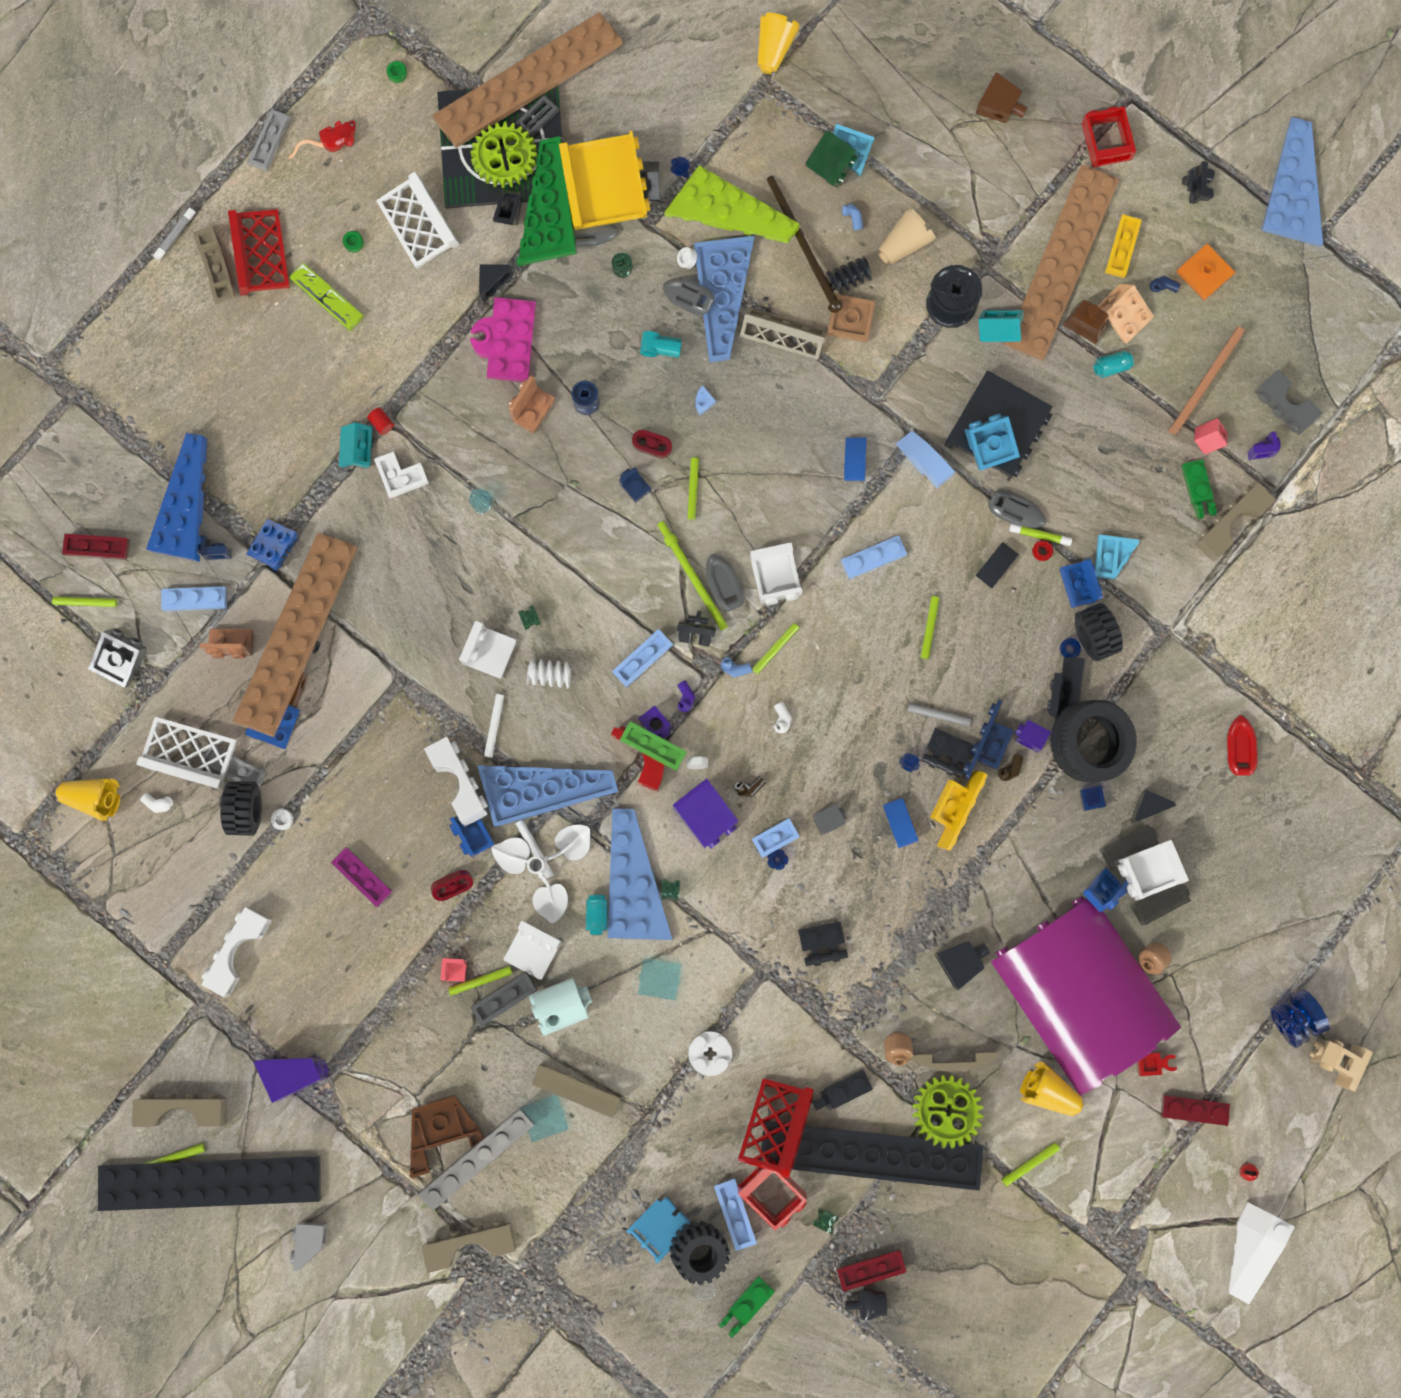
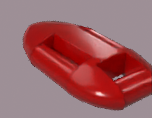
M1239 715L1231 723L1228 730L1227 760L1229 769L1234 775L1251 776L1255 772L1258 762L1257 737L1249 720L1245 716ZM1237 763H1247V767H1238Z

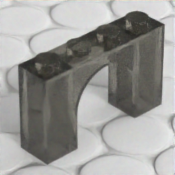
M1147 824L1100 848L1099 851L1108 867L1112 868L1120 864V859L1158 845V834L1153 827ZM1178 884L1152 894L1130 907L1140 925H1147L1190 902L1189 896L1191 894L1185 884Z

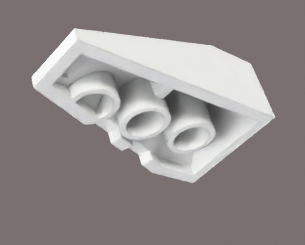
M1246 1202L1236 1226L1237 1236L1236 1243H1234L1235 1252L1233 1265L1231 1266L1229 1294L1250 1304L1285 1248L1295 1226Z

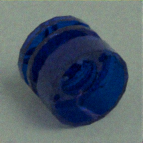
M1301 990L1290 997L1291 1004L1282 1001L1280 1005H1275L1270 1009L1277 1029L1294 1048H1299L1303 1042H1309V1033L1314 1037H1318L1330 1029V1024L1324 1010L1311 993L1306 990Z

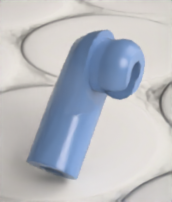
M852 203L843 205L842 214L843 216L850 215L853 230L863 229L861 211Z

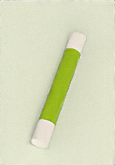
M1012 523L1009 527L1010 532L1070 546L1072 542L1070 537Z

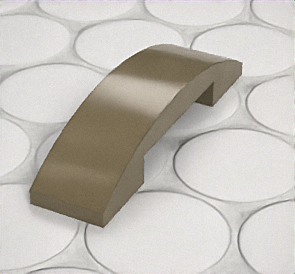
M213 226L193 232L207 272L215 304L235 299L229 270Z
M973 1052V1061L932 1062V1054H913L910 1060L930 1069L956 1072L986 1065L998 1057V1052Z

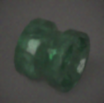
M622 252L614 255L611 262L613 273L619 278L628 277L632 272L631 257Z
M534 605L529 606V609L525 611L522 609L518 611L525 631L533 625H541Z
M663 879L661 900L669 898L679 901L680 880L672 882L668 879Z
M819 1208L817 1211L818 1217L813 1221L812 1225L832 1234L834 1231L833 1225L838 1221L839 1216Z

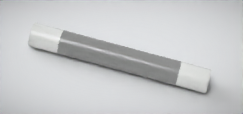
M188 208L154 253L153 257L160 261L196 214L193 209Z

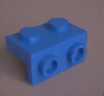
M1090 558L1081 563L1063 566L1059 569L1071 608L1093 604L1103 598L1102 588L1098 584L1096 570Z
M458 816L450 818L452 824L449 827L454 836L459 835L462 841L459 845L465 855L469 854L473 858L495 845L481 819L464 826Z
M1106 867L1098 873L1083 891V894L1099 912H1102L1106 908L1109 910L1113 909L1120 902L1118 899L1128 892L1127 885L1129 884L1127 880L1120 883Z

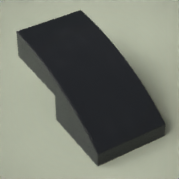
M1002 542L975 576L990 588H993L1019 554Z

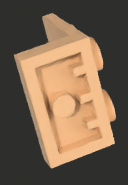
M1119 284L1098 305L1101 310L1109 314L1108 321L1123 343H1128L1154 317L1134 285Z

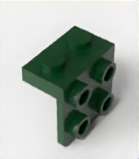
M826 131L807 159L806 166L824 178L827 183L838 188L839 185L841 186L848 176L846 174L850 168H853L858 162L860 152L832 132Z

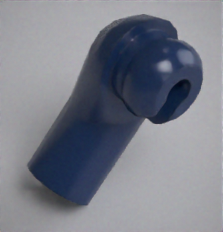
M1162 276L1150 283V289L1155 293L1165 289L1177 293L1181 284L1166 276Z

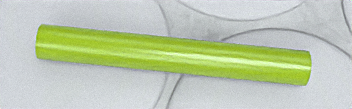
M695 457L691 458L688 520L696 519L699 458Z
M53 596L52 604L117 607L118 600L112 598Z
M931 596L921 652L922 659H929L940 599L936 596Z
M795 623L783 633L752 668L754 673L758 675L798 631L799 627Z
M508 966L451 986L448 990L450 996L512 975L513 973L511 967Z
M204 1143L142 1164L176 1162L206 1150Z
M1053 1143L1002 1178L1001 1181L1005 1187L1060 1150L1059 1146Z

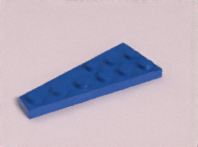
M186 433L146 548L150 552L200 562V555L198 554V545L201 544L199 526L202 524L204 493L201 490L202 483L205 482L203 464L206 462L207 438L202 435Z

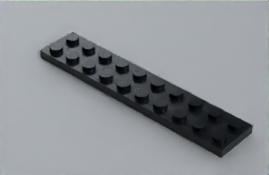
M767 1121L764 1123L769 1132L779 1128L777 1122ZM805 1125L792 1170L980 1191L983 1145L964 1143L960 1147L955 1142V1147L952 1149L949 1143H947L945 1148H942L940 1141L935 1146L933 1145L934 1139L926 1141L925 1138ZM782 1131L772 1136L776 1145L786 1140ZM769 1138L762 1141L761 1150L763 1153L773 1148ZM776 1151L766 1156V1158L770 1156L779 1164L780 1157Z
M320 1156L98 1166V1211L321 1201Z

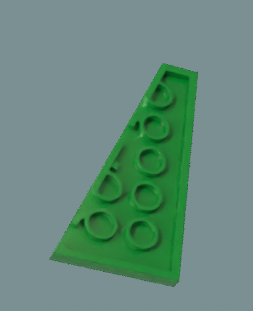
M560 136L540 140L536 160L537 167L535 177L532 180L533 188L531 195H529L524 221L525 228L523 238L520 241V254L516 261L518 266L577 254L572 214L559 144L562 143Z

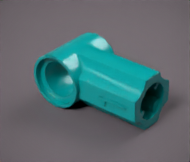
M644 331L642 333L639 353L646 357L661 355L679 358L682 339L664 337L656 332Z

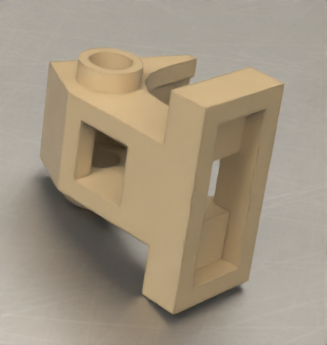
M1331 1039V1041H1315L1313 1045L1316 1047L1314 1051L1311 1050L1309 1056H1311L1310 1060L1320 1063L1319 1067L1332 1073L1333 1070L1339 1072L1334 1084L1356 1092L1373 1052L1353 1044L1348 1051L1343 1048L1344 1044L1335 1039ZM1346 1056L1343 1066L1341 1067L1340 1063L1343 1057Z

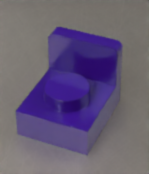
M1270 432L1266 437V442L1254 444L1247 452L1248 459L1255 460L1274 457L1281 447L1279 437L1276 436V432Z

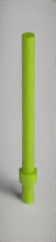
M664 521L659 522L657 526L665 538L664 542L667 547H670L720 630L727 629L728 625L678 545L677 537L671 533Z

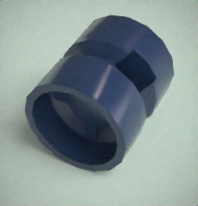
M586 380L576 383L571 392L575 410L581 415L595 413L600 404L597 387L592 382Z

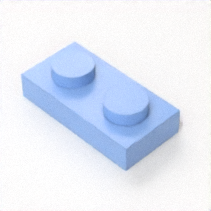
M789 818L752 838V841L763 858L798 839L800 836Z

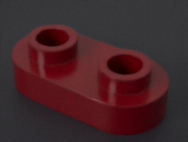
M638 430L632 436V445L639 452L657 458H667L672 453V442L665 436L647 430ZM641 439L646 440L644 445L639 444ZM660 446L666 447L664 451L658 450Z
M458 870L436 880L431 885L433 898L437 901H445L468 891L473 886L471 873L467 870Z

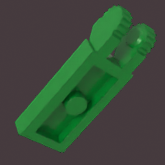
M1203 459L1183 463L1181 468L1196 517L1198 519L1204 517V510L1201 504L1206 502L1210 516H1215L1217 513L1216 505L1213 500L1214 497Z
M758 1275L731 1305L727 1314L718 1323V1326L720 1328L725 1327L734 1315L739 1321L728 1333L733 1338L743 1325L746 1326L775 1291Z

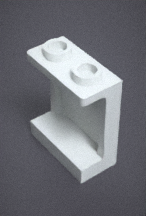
M792 543L750 551V560L761 604L766 603L767 606L778 603V600L782 599L793 601L802 595V587H800L793 557Z
M1172 840L1119 860V871L1122 877H1126L1129 884L1127 885L1128 893L1132 898H1135V901L1189 881Z

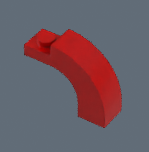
M614 727L611 733L612 738L620 740L626 727ZM641 753L644 758V767L639 777L638 785L658 792L663 781L664 764Z

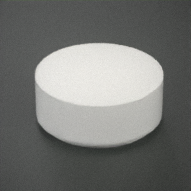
M683 247L678 253L677 262L680 267L692 268L697 261V253L692 248Z
M695 756L687 759L688 769H704L708 767V758Z
M284 808L275 810L271 815L272 825L279 830L289 829L294 822L293 814Z

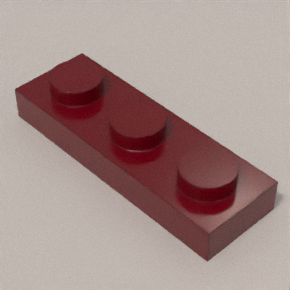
M64 533L62 554L64 556L127 560L129 539Z
M1162 1095V1118L1223 1126L1229 1125L1230 1104Z
M900 1249L836 1268L843 1292L907 1273Z

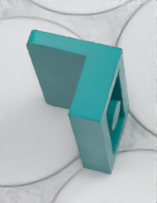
M982 310L978 319L980 341L1020 342L1022 339L1021 323L1024 318L1023 310Z
M354 422L341 427L339 467L344 468L350 465L362 468L371 467V426Z

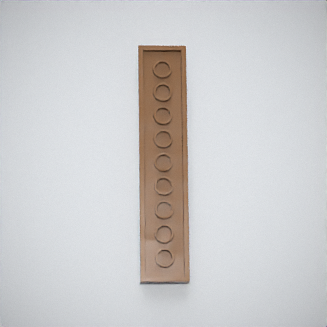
M598 12L433 114V119L453 146L458 148L479 135L481 130H487L488 125H495L623 45L622 39L602 14Z
M1081 164L1020 308L1024 313L1021 323L1022 339L1020 342H1006L1005 346L1039 360H1044L1119 179Z
M317 533L232 720L234 723L272 737L275 736L358 550L357 546Z

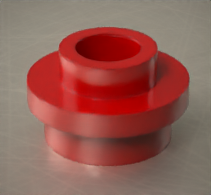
M1041 540L1034 544L1032 554L1036 560L1044 562L1052 557L1053 547L1049 542ZM1039 549H1045L1046 554H1040Z

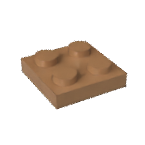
M835 294L838 300H842L843 307L837 313L831 312L827 335L867 343L875 301Z

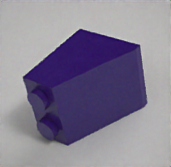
M707 778L672 805L673 810L704 849L707 847L712 849L721 842L719 838L726 833L729 836L737 829V818Z
M321 1057L272 1058L254 1062L272 1103L284 1100L328 1078L327 1072L330 1071L327 1062L324 1059L322 1060Z

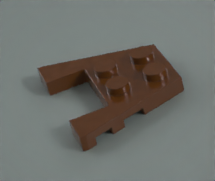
M455 1094L412 1108L410 1178L430 1173L431 1170L425 1154L426 1149L468 1137L472 1148L485 1137Z

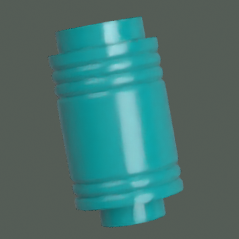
M1122 350L1097 358L1095 364H1093L1094 373L1103 379L1128 371L1134 366L1133 356L1130 351Z
M588 895L586 900L585 930L590 931V935H603V931H607V900H605V895Z

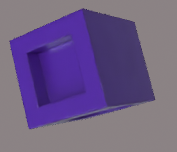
M655 705L638 718L644 729L662 739L670 733L671 724ZM653 720H659L662 722V726L660 729L654 730L650 727V723Z
M1027 720L1024 724H1019L1015 732L1018 735L1015 741L1038 753L1042 750L1051 731Z

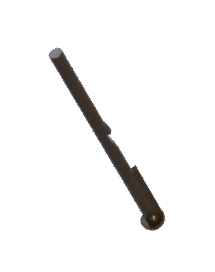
M769 176L767 182L784 215L796 221L774 176ZM799 228L795 237L830 304L828 310L832 313H837L842 309L843 302L838 300L802 229Z

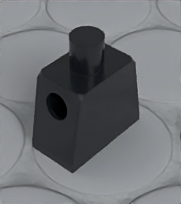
M967 941L937 952L934 955L953 988L959 990L985 968L980 959L989 955L990 951L984 942L973 948L971 943Z

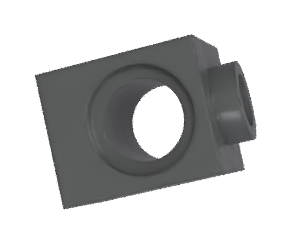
M837 804L814 814L812 818L822 836L845 825L847 816L843 808H838Z

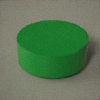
M393 61L386 68L389 80L394 83H401L407 77L406 66L400 61Z
M349 231L343 236L342 242L348 252L356 253L363 248L364 240L359 232Z

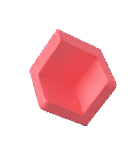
M1216 418L1196 427L1194 440L1204 454H1208L1227 445L1228 432L1220 420Z
M442 958L441 980L466 982L467 960Z

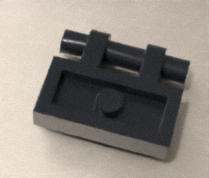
M935 728L926 747L934 751L933 755L930 756L924 753L921 761L929 764L928 766L933 769L936 767L946 771V774L949 776L955 775L961 778L964 770L956 767L957 763L966 765L974 744ZM940 754L950 758V764L939 760Z
M841 921L798 930L802 952L811 950L812 954L811 957L804 958L805 966L814 965V967L821 966V963L830 961L836 963L840 962V959L848 958L846 949L840 951L837 949V944L845 943ZM830 946V953L819 955L818 948Z

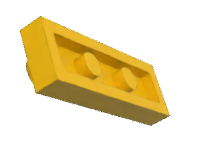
M1124 214L1121 215L1105 273L1125 278L1141 225V219Z

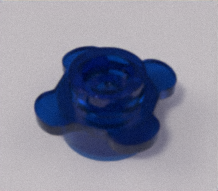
M684 157L673 158L671 160V172L677 176L687 178L689 176L688 170L690 169L689 161Z

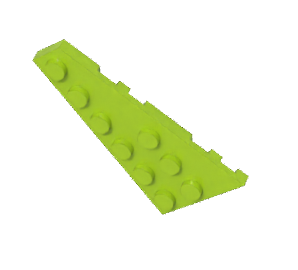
M700 165L664 212L666 217H679L684 221H697L711 227L729 231H742L747 235L756 234L764 236L765 239L789 243L800 228V224Z

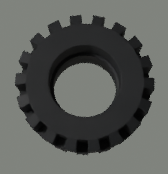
M1098 603L1075 614V628L1079 640L1086 653L1094 661L1103 660L1122 651L1123 639L1119 625L1112 612L1103 603Z
M228 781L223 789L220 804V819L223 831L226 835L254 836L259 828L262 812L259 786L256 782Z
M692 1221L690 1226L687 1223L683 1225L684 1229L682 1231L678 1229L676 1231L677 1237H672L671 1242L673 1245L670 1246L669 1251L671 1252V1260L684 1280L688 1279L692 1284H695L697 1281L698 1285H703L704 1281H707L709 1284L714 1277L716 1279L721 1277L719 1273L721 1271L725 1272L727 1269L725 1264H729L730 1259L728 1255H730V1250L719 1230L711 1223L707 1225L705 1221H700V1224ZM710 1245L708 1253L702 1259L689 1260L692 1251L696 1247Z

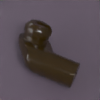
M1014 754L1011 765L999 769V778L1002 781H1009L1018 777L1024 757Z
M758 776L752 783H742V781L735 783L734 790L739 796L752 797L766 782Z

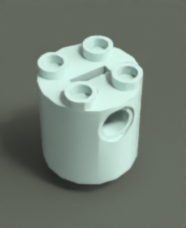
M574 978L529 995L533 1006V1014L536 1019H539V1026L543 1036L588 1019L589 1014L586 1007L588 1004L593 1003L587 986H578Z

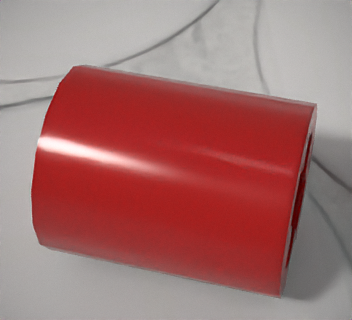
M381 407L374 409L367 416V419L380 435L387 434L394 427V423Z

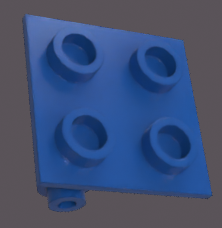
M267 519L246 555L269 565L270 568L277 571L278 568L282 567L281 565L285 560L283 556L288 557L285 551L291 552V549L288 547L292 548L298 540V534Z
M288 705L274 737L247 728L245 735L285 749L300 710Z

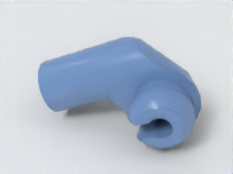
M725 657L721 661L722 670L732 677L752 673L750 663L738 666L729 657Z

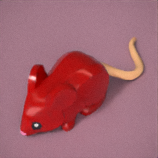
M337 121L335 127L328 126L319 132L321 143L310 139L300 141L289 156V159L305 143L325 148L329 152L339 151L344 145L352 147L356 131L355 121H347L343 125L340 121Z

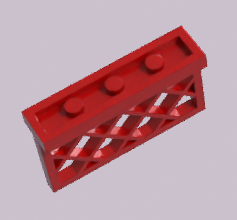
M278 209L236 213V210H228L240 296L248 295V292L289 288ZM275 216V223L271 227L262 222L265 217ZM251 218L255 221V224L249 230L242 225V219ZM258 225L267 230L262 238L253 233ZM270 234L278 238L274 246L265 241ZM250 235L258 240V243L253 248L245 244L246 239ZM261 244L270 249L265 257L256 252ZM273 252L281 257L280 262L276 266L268 261ZM252 255L261 260L255 268L248 263V259ZM264 263L273 268L268 276L259 271ZM277 271L284 276V282L275 283L271 280V277ZM255 274L264 279L260 285H251V278Z
M763 1078L738 1161L781 1173L782 1177L790 1179L812 1104L814 1089L808 1087L800 1089ZM765 1087L775 1088L778 1094L767 1099L764 1094ZM789 1093L799 1095L798 1100L790 1105L784 1098ZM781 1098L785 1107L775 1112L770 1103ZM767 1105L772 1114L761 1119L758 1110ZM788 1111L792 1120L783 1125L778 1116ZM775 1118L779 1128L769 1132L764 1123ZM761 1125L766 1134L755 1139L751 1133L752 1129ZM782 1131L786 1140L776 1145L772 1136ZM769 1138L773 1148L763 1153L758 1143ZM754 1145L760 1154L754 1158L744 1156L746 1149ZM776 1151L780 1157L779 1164L769 1163L766 1156Z

